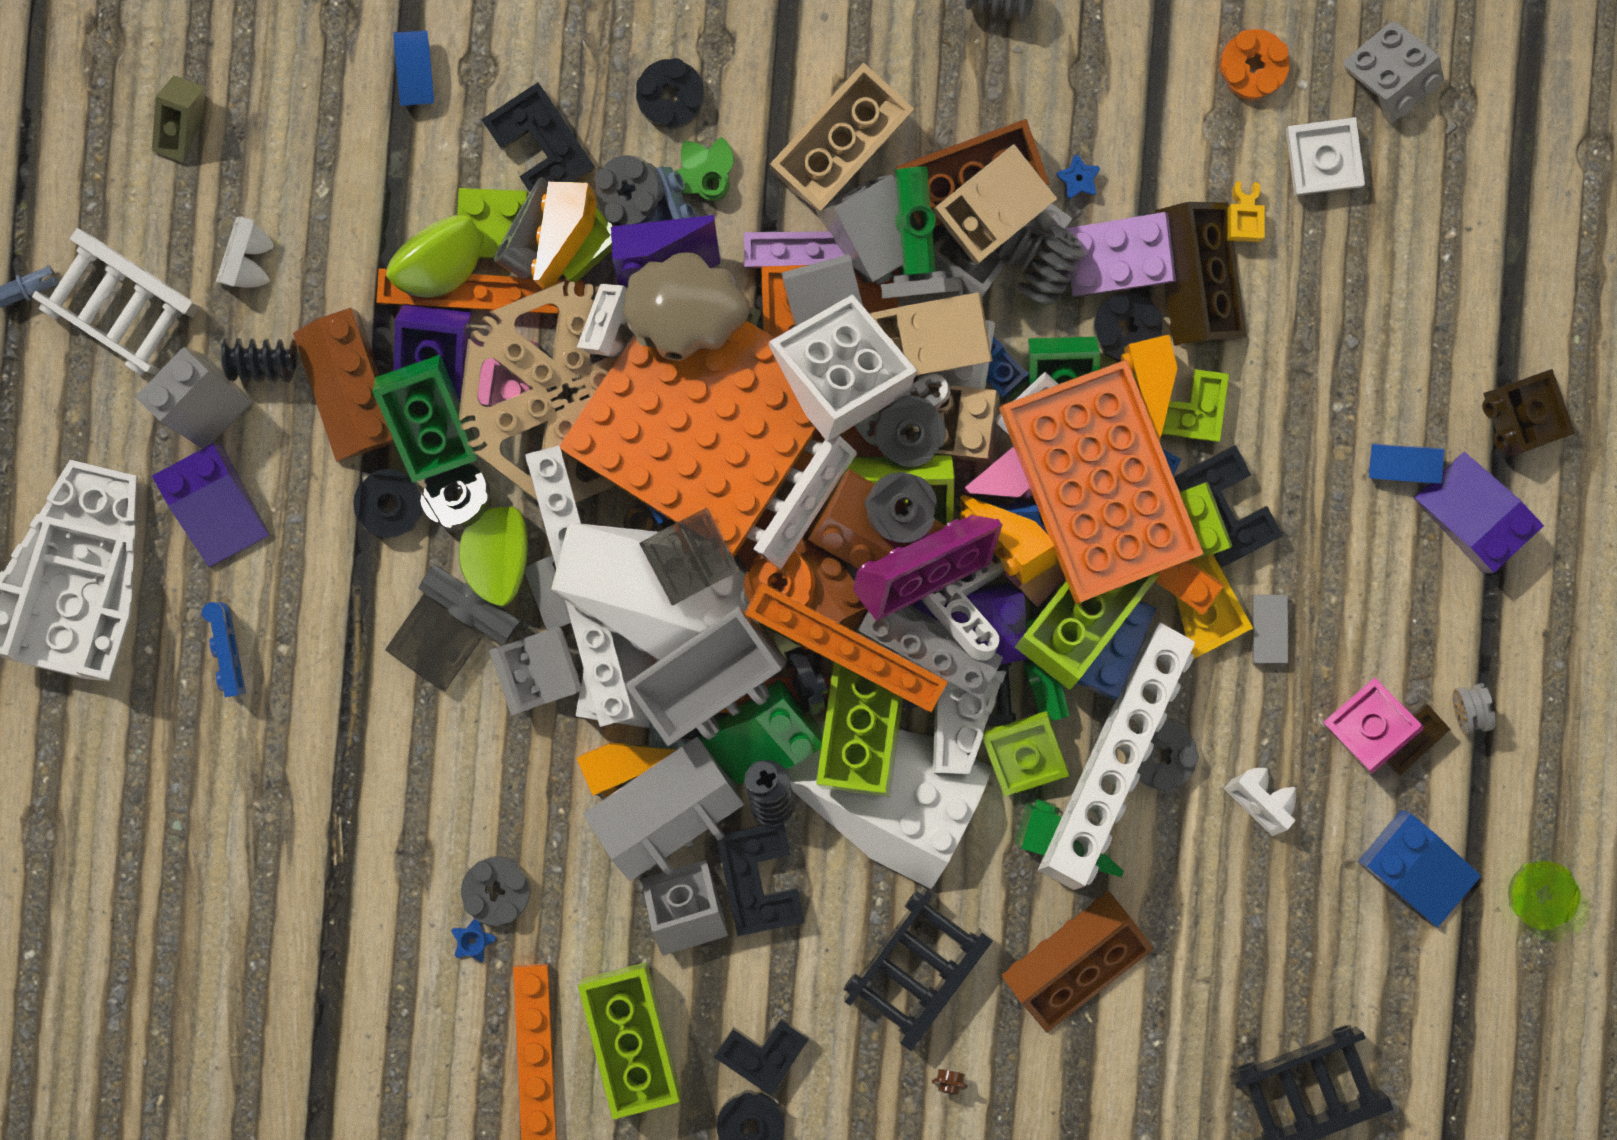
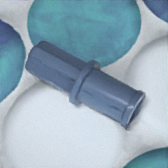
M47 265L45 268L23 277L18 274L15 280L1 285L0 308L24 298L29 301L32 299L31 296L35 291L41 292L58 286L57 276L42 281V278L55 273L52 267Z

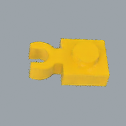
M1237 181L1232 188V197L1237 204H1230L1228 207V241L1262 242L1265 239V205H1255V200L1261 191L1259 182H1254L1251 186V194L1247 195L1241 190V181Z

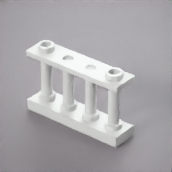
M76 228L70 240L79 245L76 250L79 254L50 297L37 291L34 292L32 297L42 303L39 309L54 319H57L59 315L125 357L127 359L125 365L140 375H143L145 371L156 375L160 369L149 363V358L176 317L180 318L182 314L194 318L200 306L89 233ZM98 257L108 264L105 268L107 273L78 316L62 306L90 261L95 262ZM127 276L136 282L134 286L136 291L109 333L105 334L91 325V322L119 279L123 281ZM156 295L165 301L162 306L164 311L138 351L134 353L119 342L147 299H152Z
M839 435L829 441L825 439L823 443L811 439L805 451L815 456L804 472L792 468L786 477V480L796 485L785 501L773 497L767 506V509L777 514L766 530L754 526L748 535V538L757 542L754 550L779 569H782L857 454Z

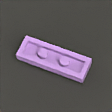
M830 231L744 233L745 269L761 268V266L811 265L844 255Z

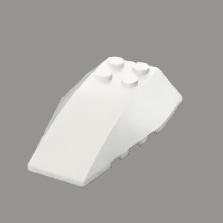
M69 460L46 499L48 501L40 514H36L29 525L31 526L22 543H18L11 555L12 559L6 569L0 572V657L82 679L111 681L131 616L137 476Z
M569 523L567 526L551 588L552 592L586 615H592L603 622V626L613 633L617 632L631 641V645L640 651H646L657 659L656 662L735 608L740 607L745 612L749 605L744 589V579L747 570L736 555L734 558L728 556L696 535Z
M826 712L812 716L820 725L822 738ZM899 729L890 798L820 788L816 781L821 749L799 764L785 769L791 790L870 859L932 889L949 863L977 808L993 767L975 759L970 774L933 773L934 737Z

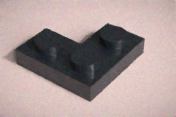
M780 1018L761 1046L733 1027L715 1053L714 1058L771 1096L808 1042L809 1036Z

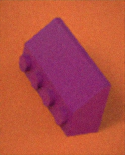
M970 515L960 521L958 519L953 520L940 531L933 534L927 533L909 546L895 548L886 557L876 562L869 561L863 564L857 570L853 591L874 619L878 621L989 566L1003 524L999 519Z

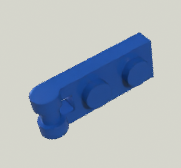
M209 602L203 607L202 616L211 623L213 637L210 638L209 644L212 656L218 659L220 670L216 672L218 689L224 691L225 698L246 694L230 608L224 602Z

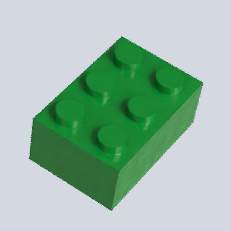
M440 355L375 377L372 392L412 483L477 461L478 456L472 451H477L479 446H468L467 442L474 440L475 436L471 427L466 430H462L460 427L468 420L467 417L458 420L460 401Z

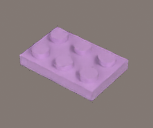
M1166 212L1065 228L1081 240L1088 252L1084 259H1079L1080 267L1073 271V278L1071 280L1073 297L1176 282L1169 217Z

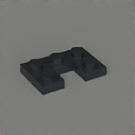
M539 82L481 119L501 150L531 132L547 156L545 160L519 176L529 192L534 187L538 178L541 177L547 181V184L548 182L576 183L596 170Z
M1236 445L1173 477L1180 492L1208 482L1233 545L1231 548L1213 554L1221 568L1283 536L1268 506H1264L1236 521L1221 492L1222 490L1251 476Z
M784 823L775 827L759 825L724 833L725 837L717 840L737 937L804 923L798 887L764 894L757 862L790 855Z

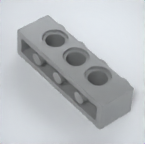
M911 605L878 621L868 611L858 630L980 699L1003 659L997 653L991 659L985 661L972 658L941 622Z

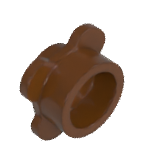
M938 1069L937 1078L932 1080V1084L939 1085V1092L958 1095L959 1090H965L968 1087L967 1084H964L965 1074L950 1070Z

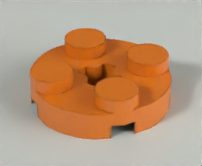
M1252 29L1241 31L1229 41L1220 57L1219 69L1227 83L1226 86L1233 94L1249 100H1257L1272 94L1281 87L1287 78L1290 67L1288 46L1276 35L1266 30ZM1254 56H1257L1263 64V69L1258 68L1255 73L1250 72V65L1246 64V59H1252Z
M792 552L782 569L770 564L760 554L753 560L755 563L751 566L750 572L747 571L744 579L745 594L749 603L761 582L772 587V583L777 581V575L781 574L782 578L787 579L788 582L782 593L806 606L811 605L814 599L815 576L812 567L802 555Z

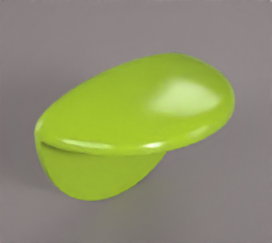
M459 214L443 218L427 226L411 237L394 254L386 269L387 278L401 291L416 297L431 298L452 292L469 278L478 262L480 238L476 225L468 215Z
M513 506L491 508L484 512L478 521L465 528L459 544L460 568L469 587L479 597L489 603L499 606L508 605L514 599L521 586L528 554L526 523L520 510Z

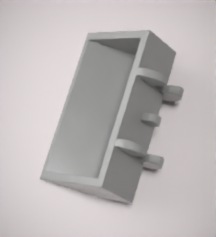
M737 607L625 685L667 746L695 728L705 738L710 740L719 731L714 715L724 708H727L733 716L739 713L740 709L735 701L746 693L758 705L765 703L770 694L764 681L782 670L787 660L769 634L751 617L745 615L740 607Z
M696 737L593 806L583 815L612 861L626 878L632 881L656 864L659 865L666 875L672 873L674 870L666 860L668 856L684 845L688 848L694 844L692 840L707 829H710L717 840L725 837L718 826L719 821L743 806L744 803L732 780L702 741Z

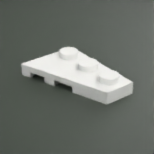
M996 671L981 699L948 681L935 705L933 773L970 774L984 735V728L989 714L992 713L995 698L1000 684L1004 680L1006 671Z

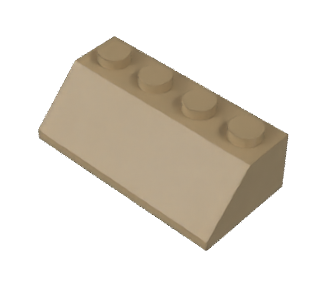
M863 62L770 163V171L797 196L821 212L909 117L914 108Z

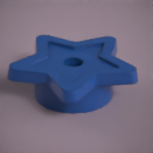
M1078 155L1073 156L1070 168L1056 173V176L1067 187V198L1072 199L1082 192L1096 195L1093 179L1100 171V167L1085 165ZM1077 175H1081V176H1082V180H1081V181H1078V180L1076 179V176H1077Z
M473 919L467 928H453L451 931L458 945L455 951L456 958L468 955L474 957L479 962H483L485 947L495 940L494 935L482 931L481 924L476 919ZM472 937L476 940L474 944H471L469 941Z

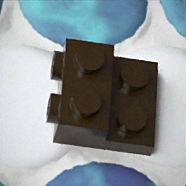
M1553 369L1483 393L1485 397L1482 405L1483 412L1489 419L1493 420L1496 429L1494 443L1500 451L1504 452L1505 457L1524 453L1575 434Z

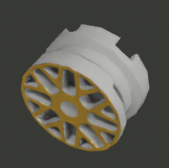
M1484 683L1475 684L1471 689L1464 687L1455 688L1453 691L1454 712L1460 730L1464 735H1471L1473 730L1490 731L1495 728V712H1492L1490 705L1493 702L1487 687L1482 688Z

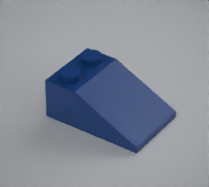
M1400 810L1357 861L1437 928L1481 877L1473 867L1413 814L1404 810Z

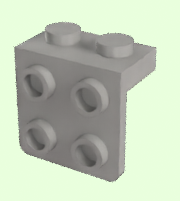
M1397 22L1387 24L1344 61L1346 71L1378 96L1383 117L1391 123H1394L1401 116L1408 114L1415 104L1427 94L1436 91L1444 81L1440 56Z
M945 271L925 273V280L919 281L914 280V275L893 276L894 283L881 284L882 298H898V307L963 295L962 277L946 278Z
M559 627L489 650L511 715L581 691L579 675L574 667L567 640Z

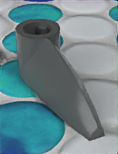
M542 177L538 178L494 257V262L523 280L530 276L532 262L534 259H537L538 245L536 234L538 227L542 226L543 220L541 201L543 195L547 194L548 187L547 181Z

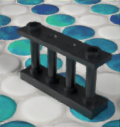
M926 887L921 893L916 890L904 906L908 909L906 914L860 975L854 973L843 988L847 992L844 996L846 1004L851 1006L858 996L899 1027L898 1031L901 1033L899 1036L900 1044L912 1051L993 942L992 937L981 928H979L976 934L972 931L968 934L927 902L932 897V893ZM918 914L960 944L959 948L963 951L955 962L952 959L947 961L907 931ZM898 941L940 972L939 976L942 979L935 989L931 986L926 988L886 958ZM877 969L919 999L918 1003L922 1006L915 1016L911 1014L905 1015L866 986Z
M1344 1025L1334 1029L1331 1032L1332 1036L1258 1065L1255 1062H1250L1236 1068L1237 1073L1229 1075L1231 1082L1237 1089L1246 1086L1263 1129L1261 1137L1254 1140H1317L1394 1110L1389 1096L1382 1090L1376 1091V1089H1372L1354 1043L1366 1039L1364 1032L1356 1026ZM1339 1049L1343 1051L1359 1092L1357 1099L1348 1103L1339 1100L1323 1059V1055ZM1308 1061L1311 1063L1327 1104L1325 1112L1314 1116L1308 1114L1291 1071L1292 1067ZM1277 1073L1295 1117L1293 1120L1294 1124L1284 1128L1276 1126L1259 1080Z

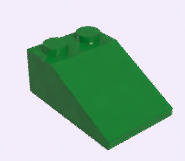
M1097 336L1028 338V387L1044 372L1058 384L1100 370V350Z
M781 679L767 687L770 697L762 705H758L751 698L739 706V713L734 716L729 713L718 720L719 731L715 733L716 736L709 740L701 733L697 735L715 760L737 784L744 783L745 773L757 761L772 760L781 764L786 769L799 764L822 747L823 738L820 725L810 716L809 712L805 711L802 704Z
M1036 799L1035 804L1026 803L1015 841L1021 849L1045 855L1063 816L1056 804ZM1075 840L1073 843L1074 852L1078 856L1083 857L1084 847L1079 841ZM1100 853L1095 864L1099 867L1098 871L1122 878L1124 871L1105 853Z

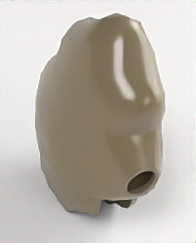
M678 253L663 263L649 262L638 272L629 276L628 288L625 292V304L623 306V317L628 322V327L635 334L639 344L655 347L662 357L675 361L684 360L702 348L717 350L725 344L732 333L745 324L750 314L749 301L738 289L735 277L727 269L709 268L701 256L694 253Z

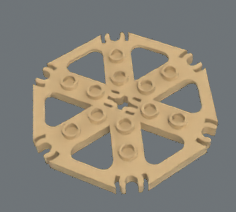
M564 281L490 311L489 313L495 315L500 323L497 324L496 320L492 317L485 316L482 320L489 325L490 333L487 336H483L478 331H473L471 334L476 341L482 343V346L480 347L471 339H468L458 420H462L467 416H473V420L464 422L460 427L462 430L469 429L470 427L476 428L478 435L476 439L467 442L468 446L476 447L482 443L485 445L481 449L472 452L535 500H537L531 476L525 474L504 458L500 453L499 447L504 439L544 422L541 450L560 445L618 359V357H606L589 364L590 353L577 348L599 289L598 286L595 287V296L592 300L591 297L594 289L591 284L585 285V292L581 297L577 296L574 292L575 282L567 283L565 287L566 296L564 297ZM546 304H553L558 308L552 359L519 334L514 326L515 320L519 315ZM628 322L623 323V325L629 329ZM489 358L494 359L531 389L490 407L482 406L478 401L482 363ZM580 375V378L572 381V378ZM563 384L567 388L583 386V388L571 395L572 401L570 403L566 399L550 400L563 391ZM554 387V389L547 392L546 389ZM588 395V398L580 401L581 397ZM562 406V409L555 411V408ZM561 451L575 503L615 486L602 476L589 482L580 481L576 476L577 461Z

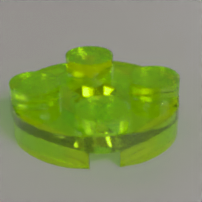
M1537 860L1522 864L1513 875L1509 884L1508 898L1510 910L1523 923L1536 929L1551 930L1563 922L1567 923L1576 914L1580 904L1579 886L1576 885L1572 873L1566 867L1553 861ZM1548 885L1547 891L1552 894L1551 900L1545 899L1543 904H1540L1536 892L1538 889H1542L1543 886Z

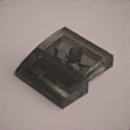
M707 508L639 543L672 606L740 571Z
M423 594L385 651L437 688L446 691L484 635L452 616L446 608L431 597Z

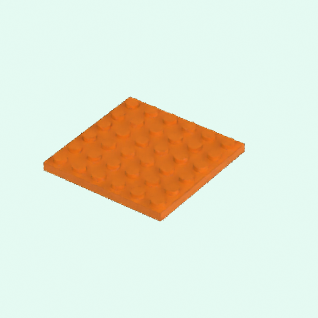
M746 320L745 324L732 333L725 344L717 350L702 348L681 361L662 357L655 347L640 345L634 334L559 446L566 455L734 558L817 432V428L805 415L769 347V342L775 339V337Z

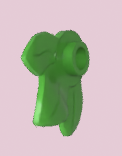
M720 137L708 150L698 143L684 141L681 148L683 168L676 170L682 176L685 184V189L681 192L685 194L699 193L702 198L708 201H718L724 198L730 188L728 173L734 164V156L728 142L723 137ZM710 179H717L719 181V187L716 190L707 188V182Z

